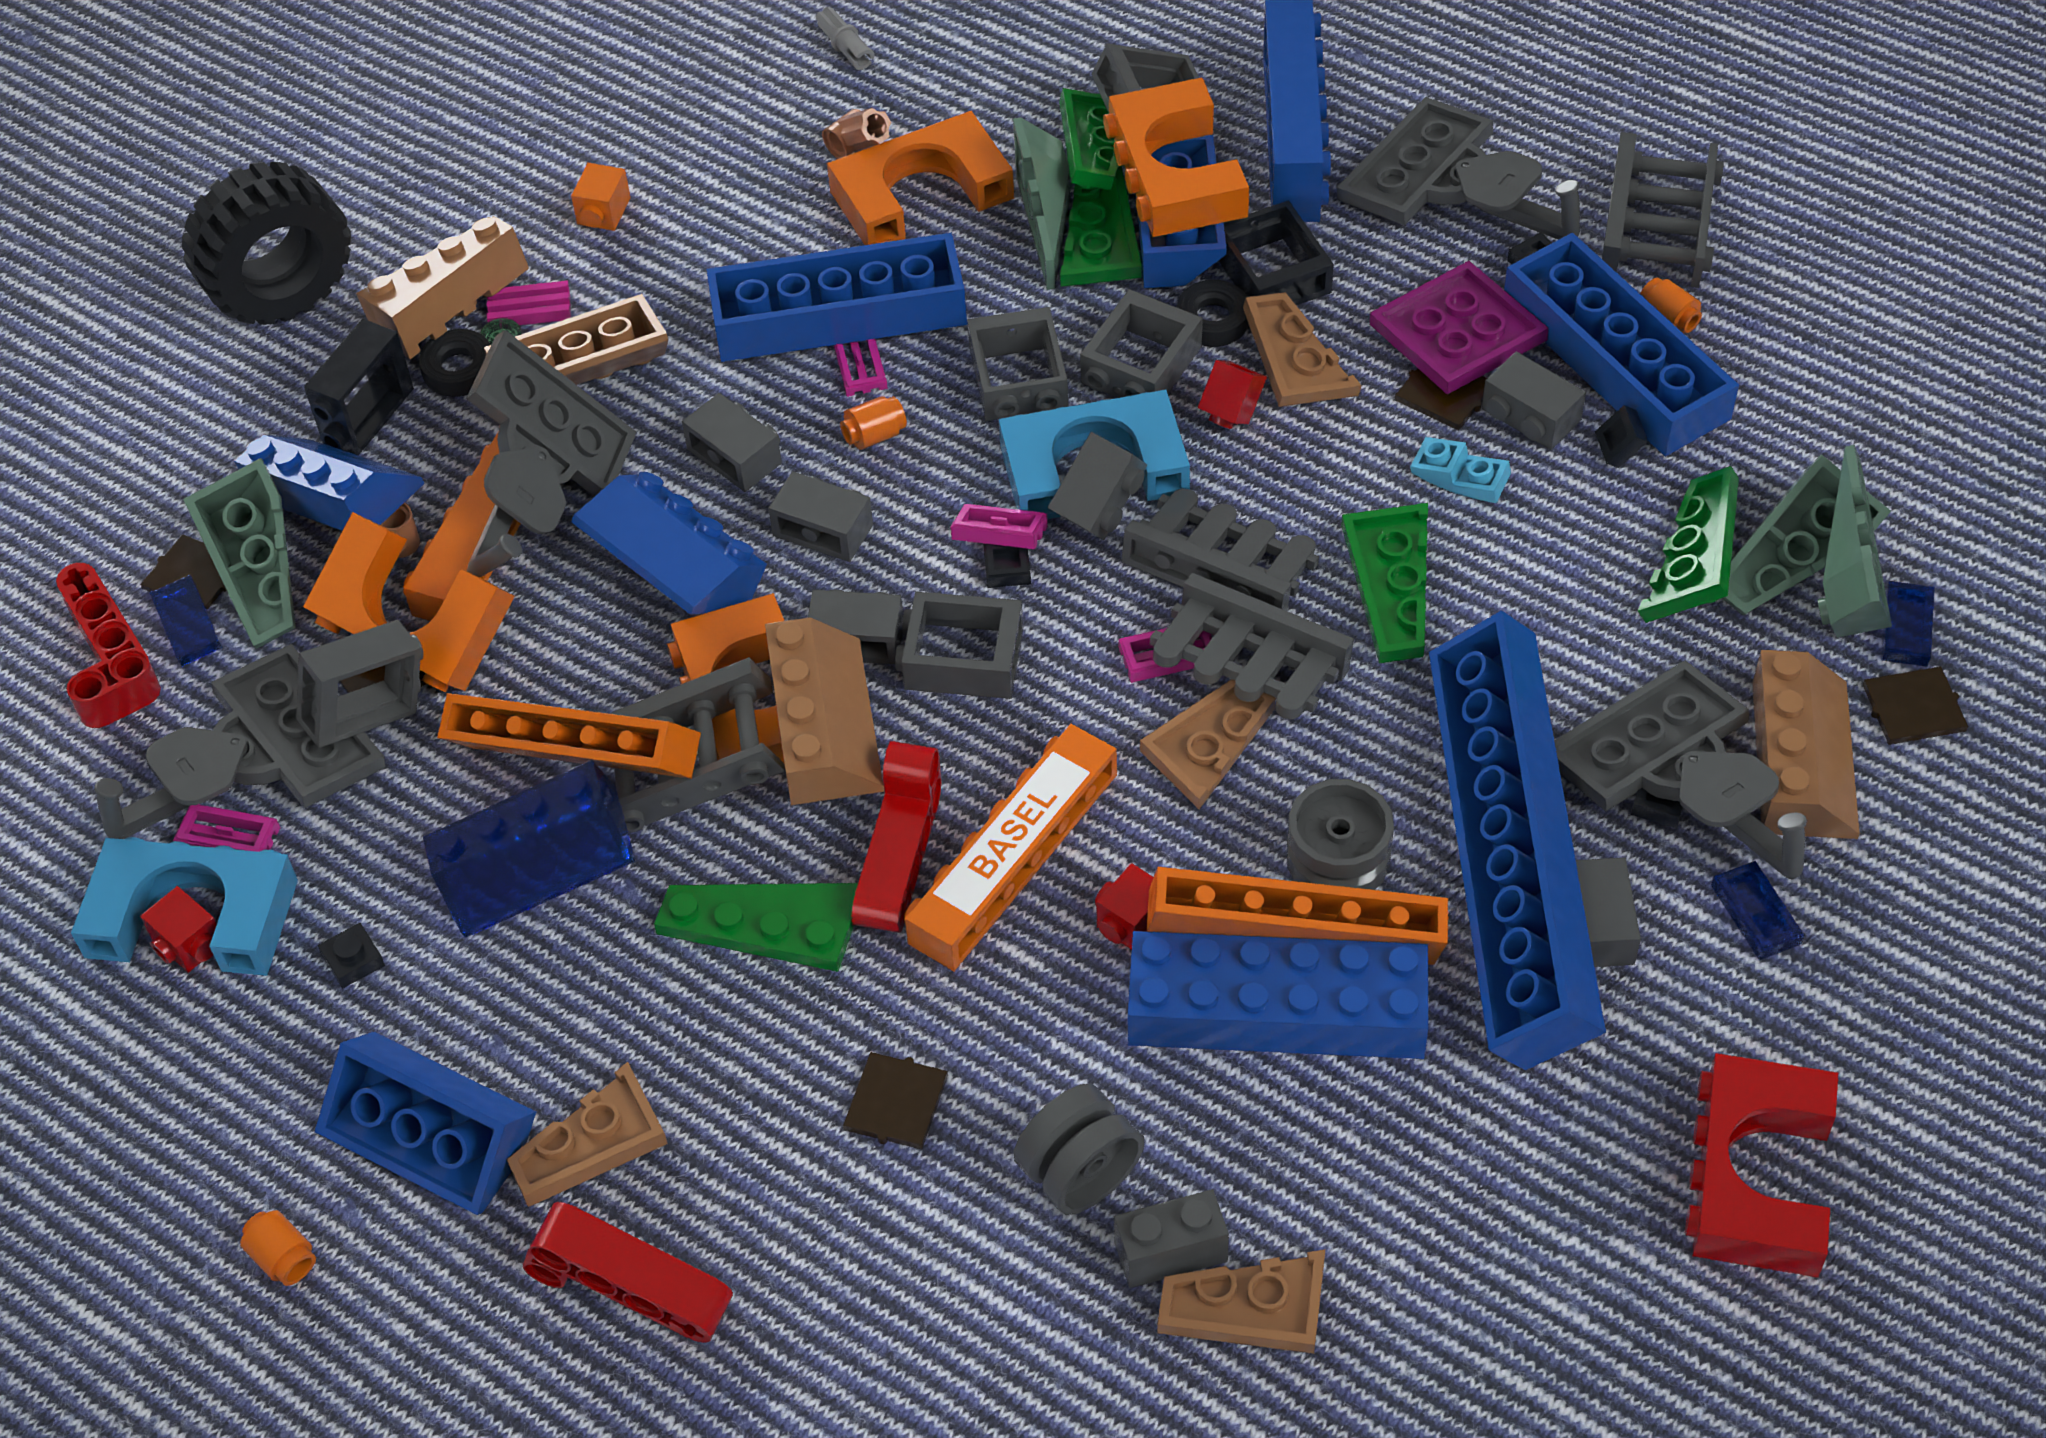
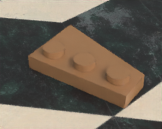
M1286 292L1246 297L1243 309L1279 407L1359 396L1362 385L1354 375L1348 376L1338 364L1340 358L1332 348L1326 349L1313 334V325Z
M1231 679L1141 739L1140 752L1200 809L1275 710L1276 698L1274 696L1263 693L1256 701H1242L1236 697L1234 693L1235 680Z
M628 1062L614 1072L616 1079L600 1092L593 1089L579 1100L581 1107L563 1122L553 1121L507 1159L511 1172L528 1207L668 1144L665 1133Z
M1326 1249L1307 1252V1257L1280 1261V1257L1260 1260V1265L1233 1270L1223 1266L1164 1276L1157 1333L1314 1354Z

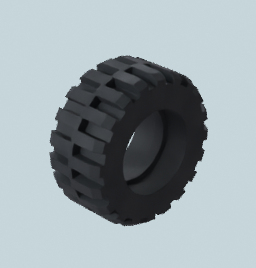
M265 162L249 164V169L242 170L241 168H236L228 172V178L221 182L217 179L209 186L211 190L205 197L203 195L199 196L194 203V208L196 209L194 214L189 213L184 226L187 233H183L182 249L185 252L184 261L187 268L213 304L228 317L236 318L240 322L254 324L257 321L261 325L275 324L276 319L284 322L294 319L295 314L302 310L307 313L315 307L313 304L321 297L325 299L332 292L330 287L334 282L339 283L344 274L342 265L348 264L351 251L348 246L351 245V231L347 226L348 220L313 176H310L306 170L298 166L289 167L287 163L270 162V166H267ZM290 226L287 235L275 249L257 259L244 261L250 248L261 237L275 229Z

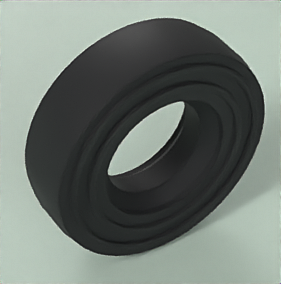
M1223 280L1200 281L1187 287L1178 299L1177 308L1197 316L1200 308L1209 305L1221 306L1229 311L1228 317L1223 320L1208 321L1203 319L1202 346L1219 347L1231 344L1240 339L1249 326L1243 309L1247 295L1233 283Z
M468 329L448 330L436 340L430 339L422 348L419 356V367L423 380L432 391L440 395L449 397L468 395L486 357L484 347L491 344L482 334ZM463 354L473 358L472 364L462 370L447 371L442 368V363L455 355Z

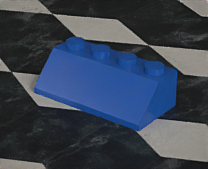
M1213 134L1170 143L1160 147L1151 154L1157 161L1175 168H1196L1217 163ZM1137 213L1144 288L1185 286L1226 255L1224 223L1153 237L1147 221L1141 222Z
M264 434L252 441L247 446L246 451L234 461L237 468L241 469L261 458L281 495L282 508L284 510L343 531L352 512L381 525L425 484L420 476L310 439Z
M642 471L636 475H619L578 510L571 520L579 529L690 615L705 614L752 600L767 566L764 561L753 554L754 549L750 545L733 539L723 531L721 523L701 515L693 509V503L689 499L672 493L663 486L664 482L660 477L649 472Z
M371 1032L340 1043L314 1132L479 1215L484 1212L510 1175L511 1169L507 1159L527 1143L536 1111L383 1035Z

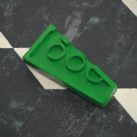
M1063 88L1059 104L1071 183L1078 184L1082 188L1089 190L1097 188L1111 190L1119 165L1117 164L1114 152L1115 140L1114 138L1108 139L1104 129L1103 115L1109 114L1100 94Z
M1118 166L1111 190L1102 188L1089 190L1075 184L1068 237L1066 238L1064 248V261L1060 272V287L1142 278V266L1122 166Z
M1731 466L1690 481L1675 518L1679 527L1671 537L1667 538L1662 550L1666 555V559L1661 569L1654 570L1649 581L1653 589L1650 598L1642 599L1638 608V613L1645 623L1702 604L1713 603L1720 598L1728 596L1739 477Z
M1428 503L1342 515L1341 527L1379 663L1421 658L1424 656Z
M858 883L669 885L654 926L657 935L839 972L854 928L852 924V906Z

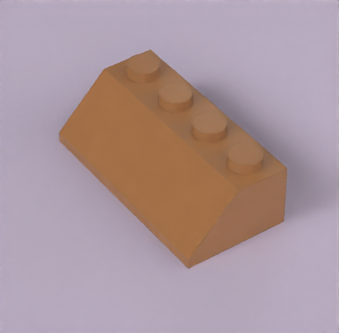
M643 294L515 336V338L576 385L593 379L609 377L613 372L634 365L647 364L652 359L665 355L668 344L667 333ZM491 345L484 347L486 355Z
M811 617L765 624L791 805L884 792L860 639Z
M1761 650L1752 682L1757 758L1771 768L1779 778V790L1776 796L1760 806L1761 822L1775 834L1783 835L1777 825L1778 819L1787 813L1798 812L1806 816L1807 819L1806 826L1804 827L1805 836L1858 839L1860 833L1847 682L1809 652Z

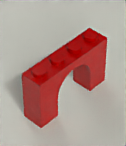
M1715 1053L1710 1072L1701 1071L1697 1101L1706 1102L1705 1115H1697L1693 1145L1702 1146L1701 1160L1693 1159L1689 1181V1190L1698 1191L1697 1206L1689 1204L1685 1225V1235L1694 1237L1693 1257L1819 1277L1828 1255L1830 1208L1775 1199L1758 1193L1745 1184L1737 1175L1731 1164L1728 1149L1739 1139L1760 1132H1773L1827 1141L1836 1118L1838 1072Z

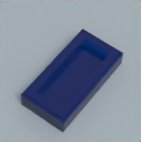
M191 574L150 592L175 656L181 666L223 648Z
M1895 581L1888 582L1886 597L1892 627L1883 628L1882 661L1928 667L1932 650L1935 587Z
M1756 861L1713 876L1711 887L1759 961L1802 944L1805 936Z

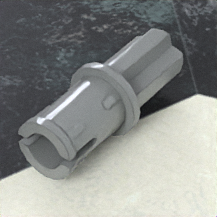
M825 7L823 11L817 13L816 20L818 21V26L831 39V46L835 51L842 52L856 70H863L871 65L872 62L864 54L870 59H874L875 53L860 39L858 30L854 25L847 24L831 7Z

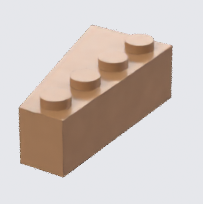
M495 216L486 217L476 221L471 229L461 235L442 240L436 249L427 254L408 259L404 262L402 268L388 276L384 275L374 278L368 283L366 288L357 292L356 295L368 321L397 331L403 353L411 359L421 351L418 345L428 336L434 340L447 332L446 322L454 316H468L477 309L476 300L479 297L494 296L527 271L529 266L513 227Z

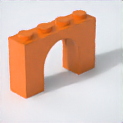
M1202 77L1109 96V114L1103 115L1106 136L1108 139L1114 138L1115 140L1114 152L1117 164L1119 166L1124 165L1126 168L1125 180L1127 189L1130 194L1136 193L1138 217L1141 222L1147 221L1153 237L1248 217L1249 185L1237 159L1186 169L1167 166L1151 156L1153 152L1164 145L1213 134L1214 104Z
M972 111L827 163L830 193L864 245L906 239L904 212L890 189L896 182L912 174L932 172L952 178L962 187L978 212L1014 199L1013 169Z
M352 512L303 605L304 608L318 615L315 623L336 634H339L342 628L352 634H356L386 624L387 621L383 614L381 602L382 591L407 539ZM460 569L434 618L419 630L410 632L411 635L417 636L423 648L424 655L423 659L420 660V670L425 674L422 681L443 692H446L449 686L466 691L515 596L476 575Z
M774 593L671 623L674 642L667 643V648L673 668H683L685 676L679 677L680 685L748 657L756 664L770 660L765 624L784 621ZM776 705L754 710L759 744L763 743L784 763ZM735 709L715 716L712 719L717 758L720 760L740 752L741 746Z

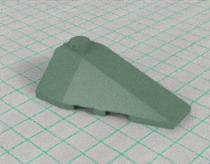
M1021 117L1014 118L1016 180L1047 290L1055 289L1070 203L1071 177L1068 157H1066L1061 140Z
M1855 445L1846 446L1844 450L1823 577L1825 598L1818 599L1822 624H1830L1837 638L1892 627L1861 459Z
M1822 454L1805 469L1731 559L1728 596L1722 599L1743 616L1825 568L1841 470ZM1867 492L1875 531L1891 510Z
M260 458L183 499L243 626L256 649L296 628L282 499L264 461Z

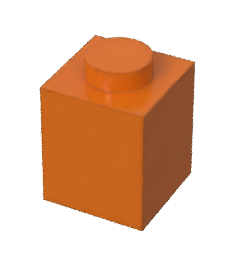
M587 163L571 195L577 225L615 231L631 198L625 169Z

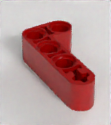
M86 563L67 565L57 575L56 584L70 615L99 662L72 676L66 690L80 721L87 727L101 728L154 702L160 695L161 687L147 654L95 569Z
M890 741L883 765L885 795L855 892L852 906V924L901 933L905 924V913L912 900L938 809L942 779L938 748Z
M555 1202L532 1241L523 1263L525 1272L542 1284L553 1288H562L568 1278L691 1340L701 1343L711 1341L733 1297L732 1290L717 1278L575 1206L563 1202Z

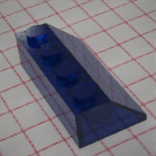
M593 760L423 836L431 875L461 934L465 938L636 862L616 787Z

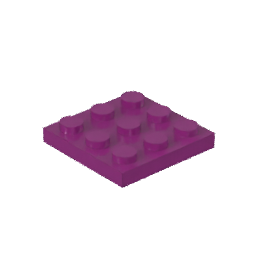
M1470 261L1370 312V326L1446 394L1501 366L1516 351L1523 354L1548 340V327Z

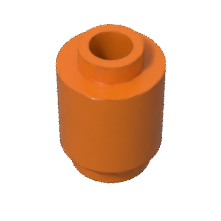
M1658 277L1653 278L1640 292L1650 304L1682 333L1691 332L1699 324L1702 317L1700 312L1701 302L1671 280H1662Z
M880 396L844 411V420L840 422L841 432L849 445L854 444L859 450L897 436L899 430L907 425L904 409L899 400L894 396L889 398Z
M278 1210L267 1213L262 1211L255 1214L245 1223L242 1229L241 1248L272 1281H281L285 1286L293 1285L304 1278L316 1262V1256L311 1252V1243Z

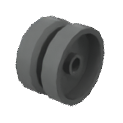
M1327 779L1309 786L1296 797L1288 817L1286 849L1287 868L1294 881L1375 890L1384 882L1390 867L1391 845L1394 833L1393 812L1384 797L1369 785L1351 779Z
M1090 1083L1080 1084L1064 1091L1046 1104L1023 1130L1013 1153L1014 1162L1037 1184H1043V1194L1063 1214L1072 1215L1079 1214L1095 1206L1111 1194L1127 1178L1138 1163L1145 1146L1144 1136L1123 1115H1115V1105L1099 1088Z

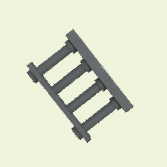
M1621 132L1602 260L1615 272H1617L1618 262H1627V258L1693 266L1691 287L1699 288L1702 271L1710 272L1714 247H1708L1706 244L1713 186H1720L1724 161H1717L1718 144L1710 143L1706 163L1642 156V151H1635L1637 134ZM1639 172L1703 179L1702 191L1638 184L1639 179H1631V175L1639 176ZM1635 200L1697 207L1700 208L1699 220L1634 212L1635 208L1627 207V203L1635 204ZM1631 229L1695 236L1697 237L1695 249L1634 242L1630 241L1631 237L1623 236V232L1631 233Z
M748 657L609 713L669 721L686 728L694 725L695 731L701 732L698 746L700 767L693 770L692 779L658 774V784L638 792L635 789L633 771L614 768L618 800L597 807V816L620 835L633 833L641 830L645 825L748 785L763 783L769 777L784 772V763L763 743L759 744L753 706L756 700L773 694L771 678ZM735 709L741 751L718 760L712 719L715 716Z

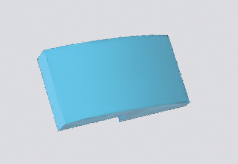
M1425 437L1410 466L1411 473L1433 485L1462 496L1497 503L1511 475L1510 463L1507 460L1468 455L1466 442Z

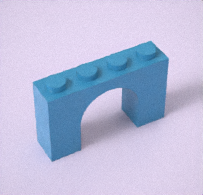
M1167 390L1145 392L1138 395L1100 400L1069 407H1059L1052 410L999 419L1000 448L1017 510L1043 512L1047 514V519L1061 517L1048 508L1061 485L1056 465L1068 452L1083 446L1091 432L1130 452L1147 464L1142 483L1147 501L1157 500L1162 494L1171 496L1178 489H1190V464Z
M136 837L125 839L105 838L71 934L84 958L130 963L144 924L140 916L176 886L181 889L192 887L209 888L225 896L209 946L222 972L267 976L298 879L288 855L274 850L255 852L236 850L224 845L212 848L191 846L180 841L158 843L148 842Z

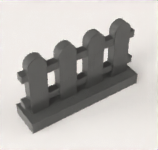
M1186 488L1176 490L1171 496L1162 494L1157 504V508L1160 510L1150 522L1144 519L1140 522L1132 520L1125 528L1122 563L1181 587L1184 586V582L1190 574L1194 573L1285 611H1288L1290 596L1294 597L1299 591L1300 582L1296 580L1305 568L1314 571L1319 562V556L1314 554L1316 543L1312 538L1305 535H1297L1292 537L1288 543L1275 539L1276 526L1272 522L1264 519L1255 520L1247 528L1236 523L1237 511L1231 505L1218 504L1209 512L1197 508L1198 495L1193 490ZM1188 521L1198 524L1189 537L1179 534V531ZM1227 536L1238 540L1229 553L1217 549ZM1266 552L1277 556L1268 569L1257 565Z
M1191 573L1184 582L1182 604L1176 603L1172 608L1171 617L1174 620L1164 633L1155 630L1150 636V645L1154 646L1153 660L1157 665L1166 668L1174 667L1183 658L1194 663L1193 676L1199 683L1210 685L1218 682L1222 676L1235 680L1234 693L1242 701L1253 702L1258 700L1263 693H1267L1277 698L1275 710L1279 716L1285 719L1298 718L1304 710L1312 713L1315 711L1319 702V698L1315 695L1323 683L1326 681L1334 684L1336 680L1342 681L1348 673L1354 638L1194 573ZM1202 631L1214 635L1204 650L1193 646V643ZM1243 647L1255 652L1245 667L1233 662ZM1284 664L1296 669L1286 684L1274 679Z

